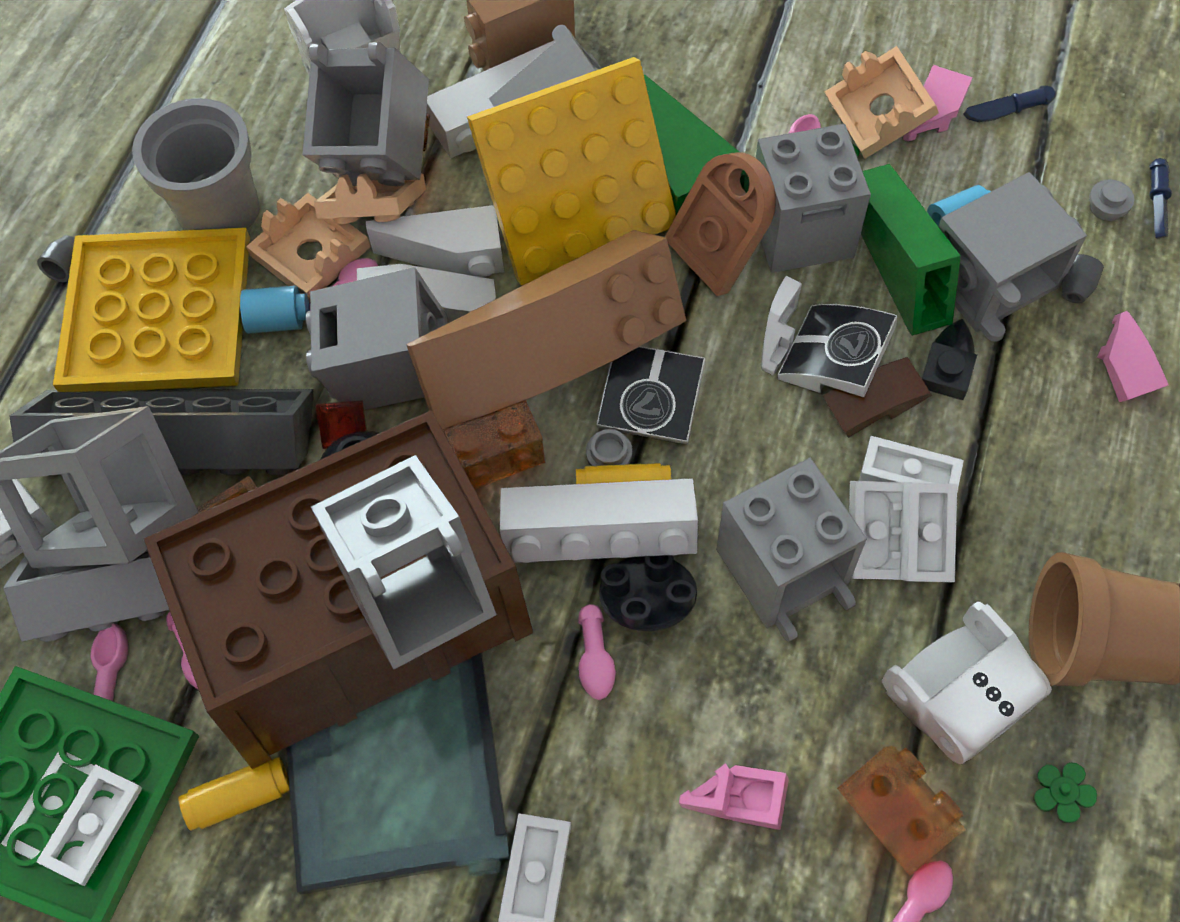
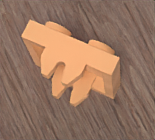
M897 46L878 58L875 54L864 51L861 53V65L855 67L850 61L847 62L842 73L844 80L825 91L829 102L842 123L846 125L848 133L864 159L939 114L936 104ZM887 95L894 99V106L889 113L877 116L871 112V104L877 97Z
M366 173L357 176V186H353L349 175H342L339 177L337 185L314 202L317 219L333 218L336 224L352 223L359 220L360 217L374 216V220L377 222L396 220L400 218V214L404 210L414 205V201L426 191L424 174H421L420 180H405L403 186L381 184L378 180H371Z
M306 193L294 205L280 198L277 201L278 213L276 216L266 210L263 213L261 224L263 232L249 243L246 248L250 257L286 285H297L300 294L306 293L310 302V291L328 287L347 264L357 260L371 246L368 237L350 223L336 224L333 218L317 219L314 202L317 199L311 194ZM305 242H318L322 245V251L320 250L316 254L315 259L305 260L298 256L299 247Z

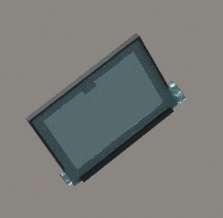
M482 653L450 668V674L434 682L429 678L357 713V719L341 727L336 723L286 747L297 893L301 895L468 866L469 876H482L499 872L501 870L500 861L510 859Z

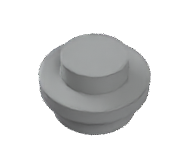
M1102 180L1093 186L1089 194L1091 211L1102 220H1117L1131 210L1134 204V194L1126 184L1120 181Z
M604 429L597 432L588 441L586 458L590 466L630 464L632 445L629 439L615 429Z

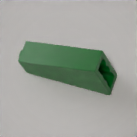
M644 75L677 215L706 163L718 155L740 151L648 76ZM743 170L740 176V184L747 193L750 182L747 173Z
M890 164L862 171L871 195L861 236L908 331L913 336L953 324L961 255Z

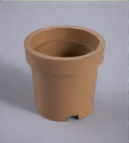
M1065 552L1054 554L1044 565L1032 597L1029 616L1031 659L1046 675L1050 686L1080 687L1089 681L1145 682L1165 685L1180 683V583L1161 581L1102 568L1097 561L1087 557Z

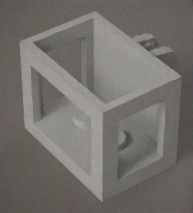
M149 406L53 419L0 450V509L31 568L130 563L147 551L143 538L184 521L198 512ZM46 448H48L49 452L40 453ZM61 474L80 513L42 538L12 479Z

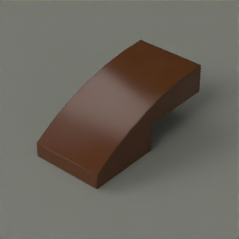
M908 357L878 367L865 397L836 388L823 395L848 438L886 415L893 419L932 396Z

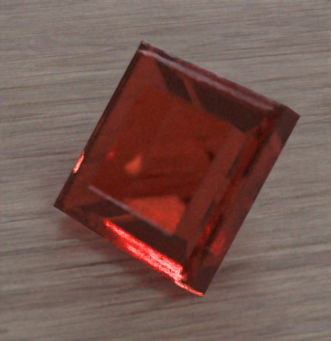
M363 400L316 404L322 449H327L335 440L346 434L367 430Z

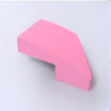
M933 65L924 88L936 104L939 114L903 136V140L908 142L915 140L918 133L936 129L937 133L948 130L951 119L957 117L973 77Z
M1125 311L1115 315L1112 324H1114L1106 345L1101 347L1097 358L1104 361L1118 401L1123 402L1169 386L1154 351L1130 313Z
M725 763L714 771L716 775L692 792L687 790L680 795L679 804L682 808L732 821L780 830L789 778L786 773L735 765L729 769Z

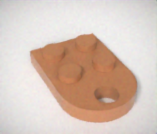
M729 153L712 158L702 168L665 235L668 244L716 296L729 293L772 222L775 213L776 196L774 185L767 169L758 159L746 153ZM743 170L747 173L750 182L747 193L740 184V176Z

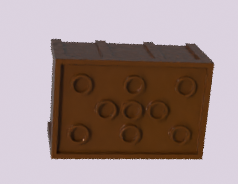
M432 410L143 538L206 712L252 769L272 760L270 755L336 723L341 727L357 719V713L429 678L434 682L450 674V668L471 659L479 653H483L512 638L516 642L533 634L516 565ZM416 455L460 517L497 615L393 670L359 609L311 506ZM426 554L380 577V579L382 580L383 578L425 558Z

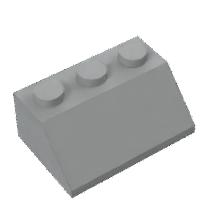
M148 550L130 563L31 568L27 558L24 556L3 587L21 642L40 638L43 642L54 641L66 636L70 631L88 627L91 631H100L112 627V624H117L118 621L135 617L142 621L152 620L162 616L169 610Z

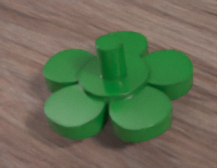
M1073 762L1067 763L1063 768L1061 777L1057 767L1047 764L1037 774L1039 783L1046 788L1036 791L1034 801L1037 807L1044 812L1053 810L1058 804L1057 817L1064 823H1074L1080 818L1081 811L1079 806L1091 808L1095 805L1097 791L1091 785H1080L1086 776L1085 769L1081 765Z

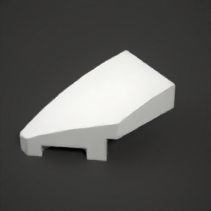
M788 276L784 278L772 302L764 337L761 367L763 371L771 375L775 374L788 354L795 333V329L786 324L797 308L802 283Z

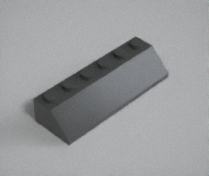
M154 389L88 392L46 390L9 417L14 443L53 419L149 406L181 475L196 474L203 469H220V473L224 475L242 474L247 472L248 469H266L268 474L283 475L298 469L308 454L314 394L313 389ZM46 448L40 453L49 452L48 448Z

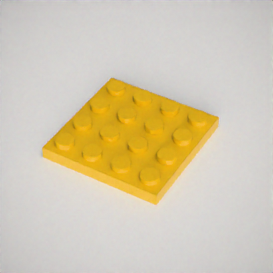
M632 57L467 116L514 274L520 285L527 284L633 230L655 235L669 230L673 223L676 212L639 59Z
M247 228L75 236L53 380L55 389L58 392L238 386L243 335L240 295L247 285L249 253L246 246L250 243V235Z

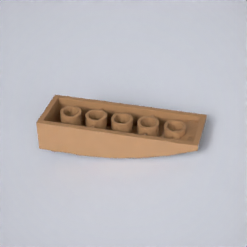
M633 230L406 344L429 411L432 410L441 428L445 429L490 414L572 381L618 359L685 322L686 317L667 238Z

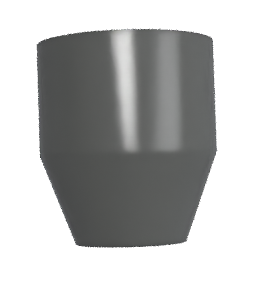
M65 235L50 243L37 260L39 269L49 278L58 282L68 281L74 237Z
M1078 254L1068 274L1062 280L1063 298L1072 303H1083L1096 290L1104 269L1103 264L1092 256Z

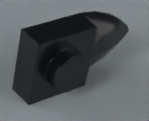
M963 319L946 327L932 343L921 378L929 391L959 400H964L967 394L977 358L971 332Z

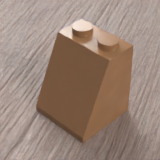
M466 0L468 15L464 16V22L472 38V44L468 46V50L474 65L478 69L482 67L486 71L554 41L552 32L558 25H565L575 37L574 0Z

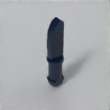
M1044 85L1040 86L1039 89L1021 94L1013 93L1011 96L970 106L963 115L968 120L975 122L993 121L1013 113H1020L1022 110L1042 104L1046 106L1055 99L1056 90L1051 86Z
M1163 158L1155 159L1150 164L1151 191L1149 196L1153 200L1154 231L1157 239L1168 237L1167 200L1172 196V190L1169 187V165L1167 160Z

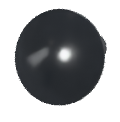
M673 555L630 557L617 564H610L602 570L599 597L603 610L616 623L638 631H658L676 625L689 615L696 603L697 586L689 570L675 561Z

